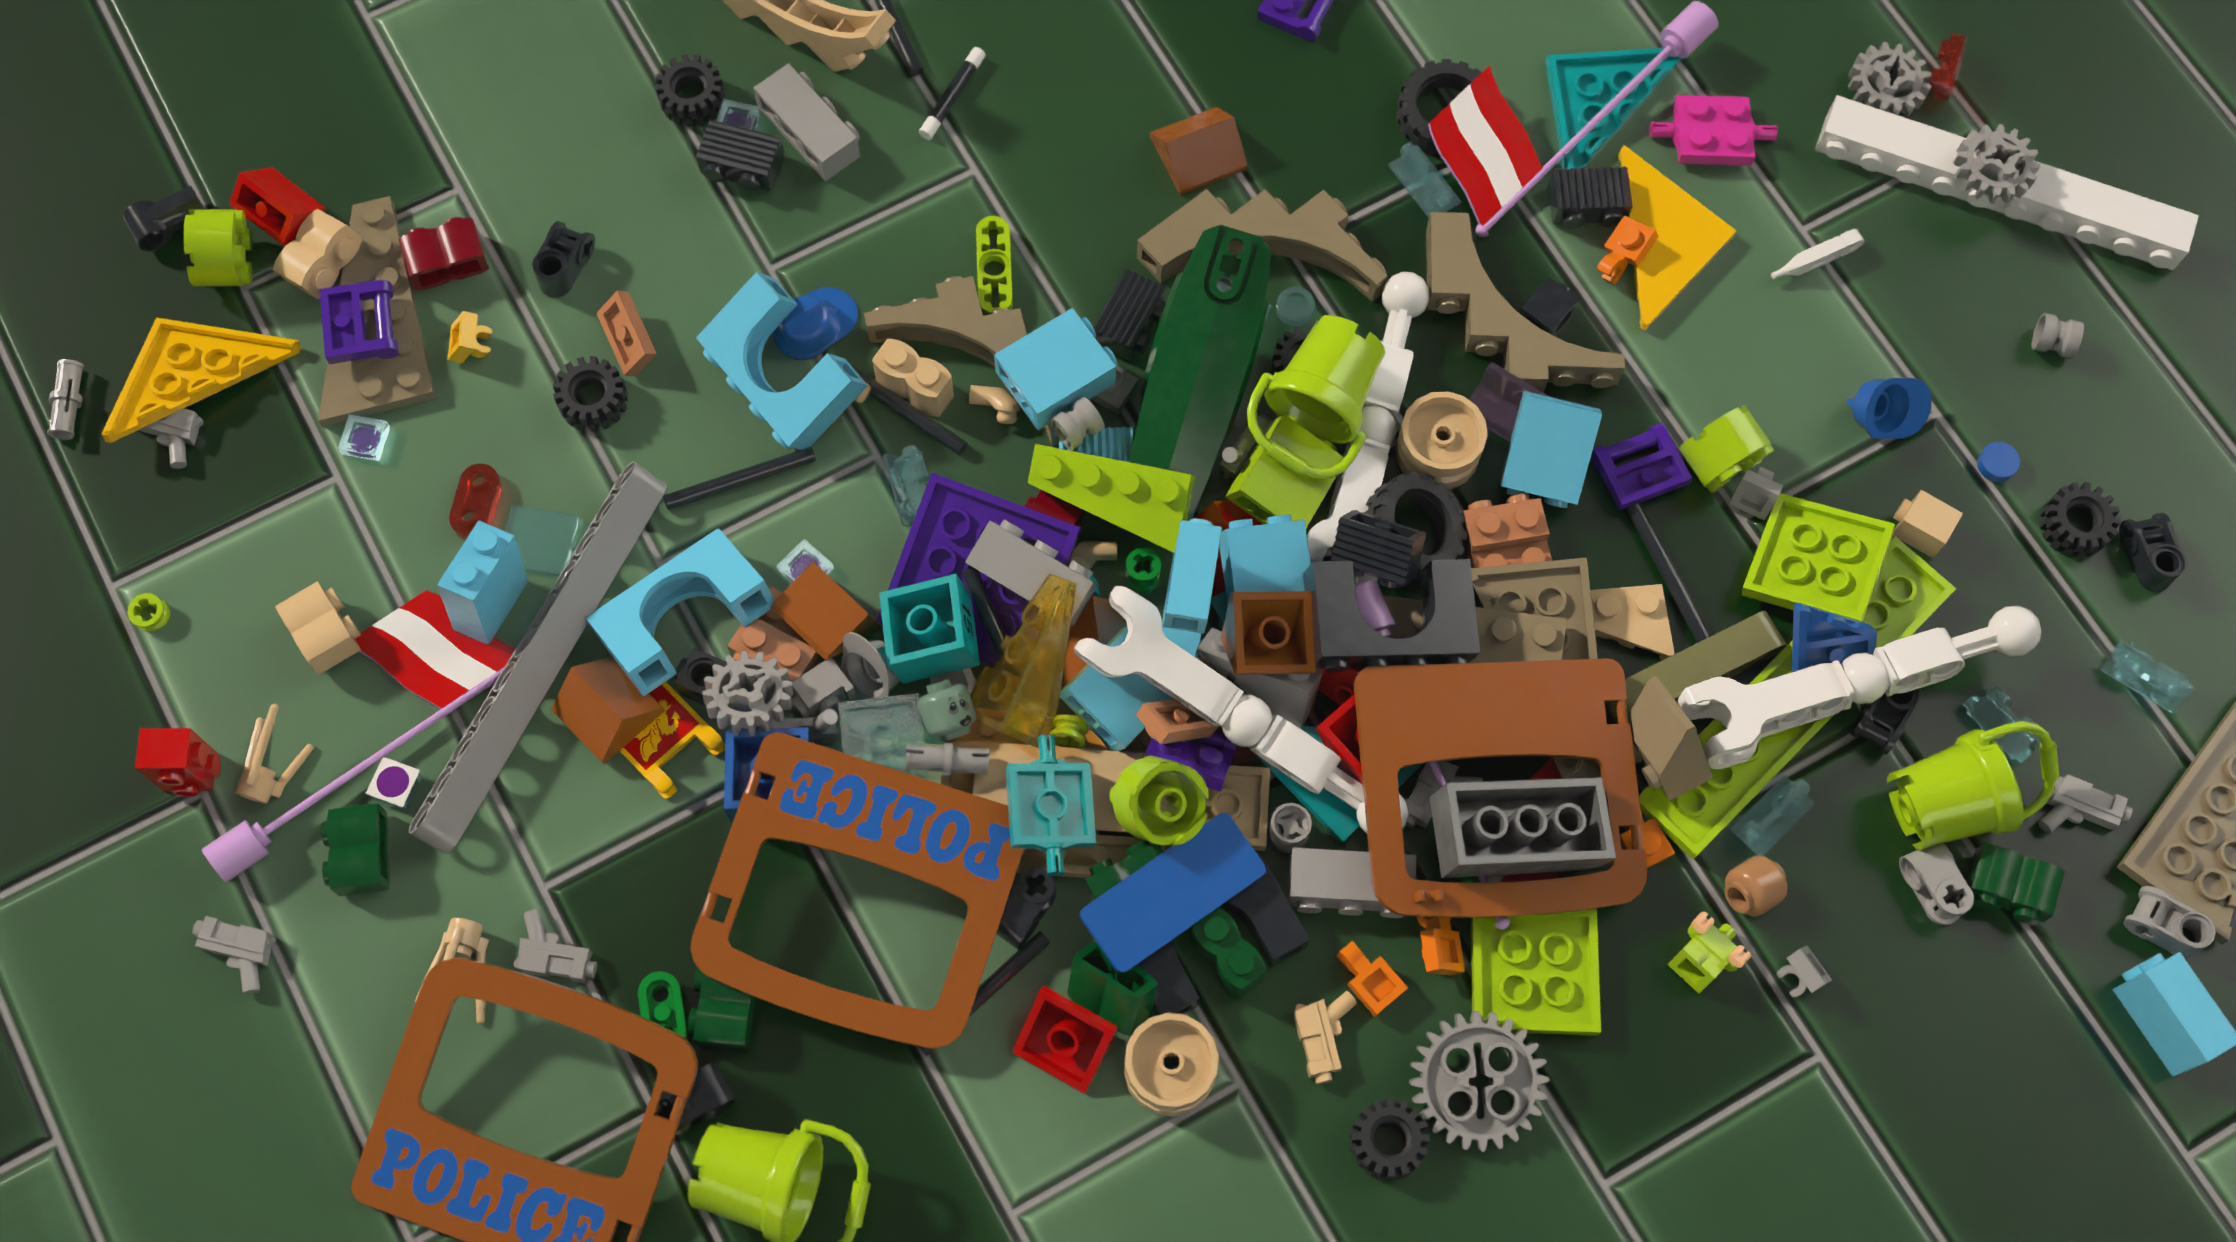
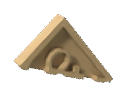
M1662 584L1590 590L1595 636L1603 639H1614L1620 645L1631 649L1636 646L1659 654V659L1662 660L1675 654Z

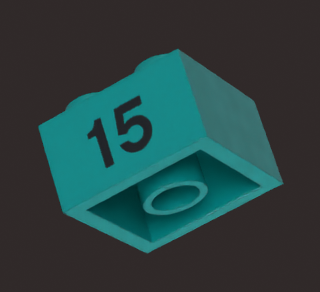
M956 574L879 593L887 666L903 684L980 666L971 593Z

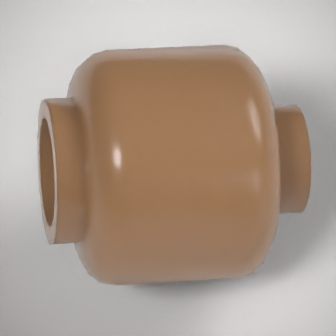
M1756 855L1748 858L1728 872L1725 878L1726 900L1739 913L1753 917L1760 916L1785 899L1788 887L1786 874L1778 863L1767 857Z

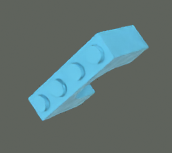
M756 272L696 339L705 348L703 354L707 360L716 367H721L728 375L726 382L739 394H744L751 402L749 409L760 420L767 421L774 429L772 432L774 439L786 449L791 447L802 450L811 447L868 385L845 358L829 353L795 387L787 391L777 392L769 385L762 370L761 358L764 345L770 334L798 304L775 278Z
M1204 519L1180 521L1162 617V630L1165 636L1192 656L1196 654V649L1200 645L1201 633L1204 634L1208 620L1222 527L1213 526L1211 522Z
M719 528L585 617L600 642L643 697L677 674L663 649L654 639L655 629L659 620L672 606L692 597H713L724 603L743 627H746L772 609L771 606L775 600L764 579Z

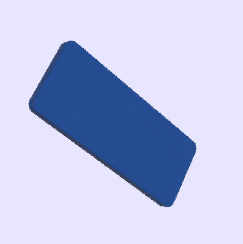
M1223 812L1205 823L1191 840L1184 844L1170 847L1081 909L1079 916L1114 969L1119 973H1124L1262 877L1266 872V867L1231 816Z

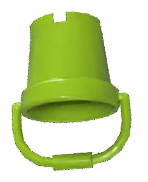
M1321 316L1319 322L1316 321L1284 371L1275 372L1274 375L1269 373L1262 374L1248 404V427L1255 441L1267 451L1266 455L1298 475L1303 473L1314 478H1332L1345 472L1356 459L1366 440V434L1360 430L1363 422L1361 410L1386 351L1384 345L1374 334L1369 332L1366 339H1363L1355 334L1359 324L1339 316ZM1263 393L1268 406L1278 417L1286 414L1301 420L1306 425V430L1317 438L1338 444L1354 441L1344 459L1331 468L1317 469L1307 465L1308 461L1274 441L1272 443L1263 435L1257 420V408Z
M2020 721L1987 731L1972 730L1958 737L1953 746L1905 768L1889 773L1887 783L1897 780L1899 790L1889 793V798L1902 831L1906 836L1917 833L1922 841L1912 845L1918 850L1986 832L2001 835L2017 831L2023 824V820L2037 813L2047 803L2054 791L2055 781L2059 778L2057 745L2051 740L2049 733L2040 725ZM2022 731L2033 733L2040 738L2042 778L2045 780L2044 787L2039 796L2026 808H2023L2021 793L2014 772L2005 754L1995 741L1996 738Z
M804 1120L800 1130L795 1129L789 1135L717 1123V1126L711 1125L707 1129L696 1152L693 1165L700 1166L699 1181L689 1180L688 1200L693 1208L708 1211L762 1231L764 1238L771 1242H795L807 1223L820 1182L823 1164V1143L819 1134L829 1136L842 1142L849 1149L857 1165V1180L853 1182L845 1219L847 1227L843 1237L838 1241L852 1242L857 1229L862 1227L871 1184L868 1182V1163L862 1147L853 1137L834 1126Z

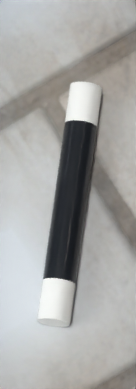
M974 47L920 128L919 134L923 138L931 140L985 58L986 54L982 49Z

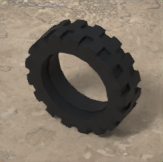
M1442 59L1440 63H1435L1434 60L1425 63L1422 69L1419 67L1411 72L1410 79L1406 78L1402 85L1397 105V122L1401 123L1400 131L1404 137H1409L1410 144L1413 147L1424 149V153L1434 156V154L1439 153L1430 134L1429 123L1420 115L1417 109V100L1425 92L1436 88H1451L1462 92L1482 73L1477 68L1474 70L1469 68V64L1466 62L1452 63V59Z
M1410 472L1406 475L1401 474L1378 487L1374 491L1375 494L1367 500L1366 506H1368V510L1364 512L1367 515L1395 522V505L1399 498L1415 501L1427 512L1433 522L1436 533L1435 548L1431 555H1421L1417 578L1413 581H1420L1419 572L1430 560H1451L1460 557L1465 548L1462 546V543L1467 539V530H1463V524L1466 523L1463 512H1459L1457 506L1460 504L1456 497H1451L1448 494V488L1442 482L1437 484L1434 482V477L1427 474L1419 476V472Z

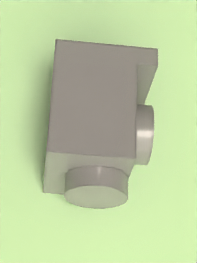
M833 658L823 661L792 682L795 697L791 699V702L802 718L809 716L817 717L826 709L837 711L842 705L841 701L847 699L850 704L857 700L854 687Z

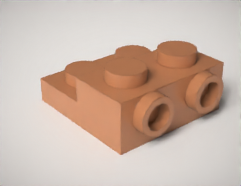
M1517 494L1509 497L1506 500L1507 504L1492 506L1489 500H1481L1468 506L1469 510L1463 512L1466 521L1463 524V530H1467V539L1464 542L1471 568L1552 561L1547 542L1550 533L1541 498L1530 500L1528 494Z
M772 586L769 588L774 600L783 593ZM770 609L746 627H743L741 624L727 645L730 655L735 661L741 660L742 651L747 652L749 659H754L758 652H763L764 662L766 663L775 657L778 659L779 669L787 668L789 681L792 682L816 667L822 658L773 609Z

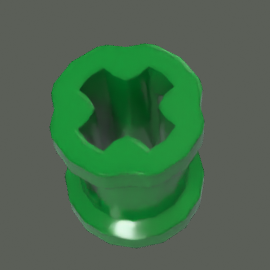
M1142 547L1133 550L1128 555L1126 560V584L1130 590L1137 594H1149L1158 587L1162 564L1157 552L1150 548ZM1139 568L1141 572L1137 573L1136 569Z

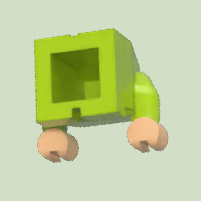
M1701 912L1692 921L1688 928L1691 940L1667 964L1698 993L1710 984L1723 969L1734 972L1741 968L1751 957L1749 951L1743 952L1744 946H1736L1731 941L1736 936L1734 928L1728 924H1723L1717 929L1713 925L1714 919L1712 917L1710 919L1706 918L1707 912Z

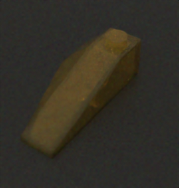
M1050 573L1022 612L1023 624L1013 637L1008 635L1000 644L1004 652L993 668L985 666L975 683L970 696L976 711V721L1038 749L1037 737L1050 734L1052 722L1058 709L1076 583Z

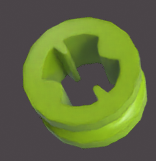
M143 593L136 596L130 602L127 614L129 620L139 629L146 632H154L166 625L170 617V610L168 605L157 595ZM148 605L157 609L156 614L150 613L153 617L150 620L140 616L142 611L147 612L145 607Z
M1062 714L1054 717L1053 727L1055 729L1050 732V735L1055 736V745L1082 749L1086 742V738L1083 735L1088 733L1089 724L1085 720L1072 715Z

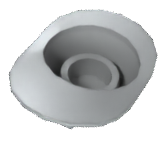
M853 632L844 635L842 672L854 687L859 701L869 707L878 708L883 706L889 697V693L900 681L887 666L885 643L880 640L868 641Z

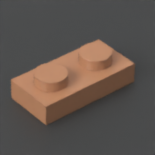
M616 291L596 314L623 375L637 376L657 353L630 293L627 291Z
M1175 699L1144 703L1136 714L1145 725L1147 733L1160 744L1211 737L1218 728Z

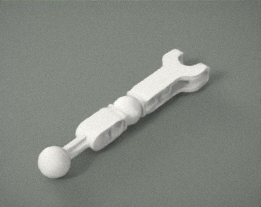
M1400 272L1393 275L1386 281L1383 287L1382 304L1389 313L1383 341L1380 342L1384 345L1386 354L1377 370L1361 410L1363 422L1360 430L1366 434V440L1353 463L1345 472L1337 476L1327 519L1318 522L1308 532L1307 542L1310 564L1313 561H1322L1326 556H1332L1333 544L1337 534L1336 529L1339 525L1340 517L1352 510H1358L1359 512L1367 511V500L1382 485L1390 446L1396 437V421L1394 418L1399 413L1413 359V351L1404 349L1411 319L1424 312L1429 303V287L1422 277L1413 272ZM1354 441L1347 443L1343 457L1347 455ZM1368 574L1354 576L1355 586L1369 581H1377L1378 579Z
M1114 587L1110 593L1109 602L1111 607L1118 611L1126 620L1128 633L1125 641L1120 646L1110 647L1099 643L1093 638L1079 640L1074 647V652L1078 658L1108 678H1119L1128 674H1137L1215 727L1222 726L1225 736L1232 743L1241 747H1251L1250 750L1301 786L1316 794H1319L1325 788L1356 809L1359 825L1367 833L1363 785L1337 768L1341 758L1336 753L1281 716H1272L1269 706L1262 699L1253 695H1242L1243 690L1170 641L1162 630V618L1154 604L1126 587ZM1399 794L1403 829L1408 818V809L1404 798Z
M2008 606L1993 615L1988 623V627L1953 638L1950 637L1946 629L1935 628L1895 640L1883 647L1875 648L1873 655L1857 653L1846 658L1842 664L1838 660L1832 661V663L1818 664L1752 685H1744L1726 677H1714L1686 688L1678 699V705L1691 720L1713 718L1721 721L1727 728L1725 731L1711 737L1706 743L1704 750L1709 767L1712 769H1723L1748 761L1755 753L1761 738L1832 716L1843 709H1850L1852 701L1858 704L1872 703L1879 699L1884 692L1886 696H1891L1895 693H1905L1947 680L1957 675L1964 668V659L1989 651L1997 650L2010 657L2024 656L2039 643L2041 627L2039 619L2030 610L2020 606Z

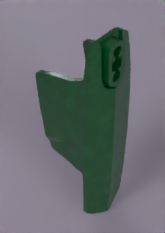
M1218 225L1202 232L1184 272L1177 274L1144 374L1141 386L1143 403L1129 459L1130 463L1196 476L1187 521L1193 518L1228 425L1236 417L1255 360L1269 303L1265 296L1270 270L1271 250L1260 236L1224 225ZM1233 240H1237L1243 245L1242 252L1238 253L1236 257L1230 255L1231 252L1228 248V244ZM1221 278H1227L1231 281L1232 288L1227 292H1222L1217 287V281Z

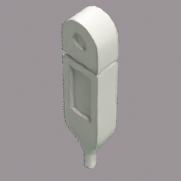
M1852 229L1797 254L1780 270L1771 273V277L1776 279L1783 275L1799 276L1838 259L1840 256H1845L1857 250L1864 244L1865 240L1858 229Z

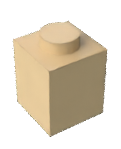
M1920 490L1912 502L1905 498L1896 511L1893 519L1899 523L1894 529L1893 536L1934 558L1947 543L1963 513Z

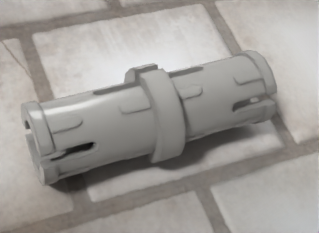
M62 359L57 363L55 389L49 395V403L52 405L47 434L55 439L70 440L73 439L75 433L74 425L77 408H80L82 405V396L79 394L84 365L75 360Z
M944 743V747L907 744L905 771L942 772V776H951V772L988 775L990 750L989 748L952 747V743Z

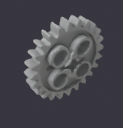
M1472 1011L1470 1023H1466L1464 1017L1457 1013L1455 1014V1027H1451L1448 1023L1441 1020L1439 1024L1443 1034L1437 1036L1428 1031L1426 1035L1432 1043L1430 1048L1424 1046L1416 1047L1417 1051L1424 1056L1423 1062H1411L1410 1064L1411 1067L1421 1072L1420 1077L1409 1080L1410 1085L1421 1087L1422 1091L1412 1097V1102L1426 1104V1107L1419 1115L1420 1118L1428 1119L1434 1117L1435 1120L1430 1130L1433 1133H1437L1444 1127L1447 1128L1444 1141L1450 1144L1459 1135L1461 1148L1465 1150L1469 1148L1472 1139L1476 1140L1478 1149L1482 1152L1486 1150L1488 1139H1491L1497 1148H1503L1502 1136L1505 1134L1517 1142L1519 1138L1515 1128L1520 1125L1527 1130H1531L1532 1126L1526 1119L1528 1114L1542 1115V1112L1533 1105L1535 1099L1544 1100L1548 1098V1095L1537 1090L1538 1084L1549 1081V1077L1537 1074L1536 1069L1546 1064V1060L1532 1058L1531 1056L1539 1045L1535 1042L1525 1045L1522 1043L1528 1032L1523 1028L1512 1034L1513 1020L1507 1018L1500 1027L1497 1026L1496 1013L1490 1012L1485 1023L1482 1022L1479 1011ZM1476 1042H1479L1481 1045L1480 1072L1489 1078L1488 1083L1481 1085L1484 1117L1482 1119H1478L1476 1115L1478 1104L1477 1088L1469 1084V1078L1476 1077L1477 1074L1473 1045ZM1496 1047H1504L1509 1054V1062L1503 1069L1494 1070L1489 1064V1054ZM1461 1048L1467 1056L1466 1065L1460 1071H1451L1447 1067L1446 1056L1452 1049ZM1506 1090L1510 1094L1511 1105L1505 1112L1495 1113L1491 1107V1098L1497 1091ZM1454 1092H1465L1469 1099L1468 1108L1461 1114H1452L1448 1108V1099Z

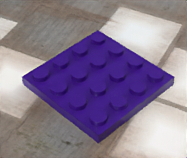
M931 473L888 590L956 574L968 589L962 572L972 568V566L965 563L989 521L1000 525L1003 519L1014 524L1025 531L1021 537L1023 540L1033 546L1037 540L1044 542L1059 552L1055 559L1067 566L1082 528ZM978 570L1026 678L1050 613ZM972 598L979 661L1004 670ZM880 609L876 622L882 624V615Z

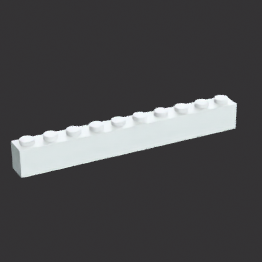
M1838 95L1826 115L1815 151L1824 153L1830 158L1842 159L1860 165L1866 170L1878 171L1896 177L1904 183H1914L1932 189L1940 195L1953 196L1967 201L1973 206L1985 207L2003 213L2009 218L2021 219L2039 225L2045 230L2057 231L2075 237L2083 243L2096 244L2111 249L2119 255L2132 256L2150 262V264L2158 268L2174 270L2189 253L2199 216L2040 163V168L2035 174L2037 176L2036 181L2020 199L2014 196L2010 203L2005 204L2002 198L1998 197L1994 204H1990L1988 195L1983 194L1977 200L1975 198L1977 190L1973 187L1969 190H1964L1962 187L1966 183V179L1955 177L1959 167L1953 165V160L1958 154L1956 152L1962 140L1966 138ZM1979 149L1974 152V158H1977L1980 153ZM2016 170L2013 176L2014 179L2019 176V170Z

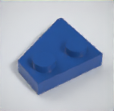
M1802 603L1794 604L1792 672L1818 664L1832 663V661L1836 660L1842 664L1846 658L1857 653L1874 654L1877 631L1870 624Z

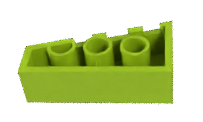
M1035 444L1028 483L1174 553L1180 521H1187L1196 476Z

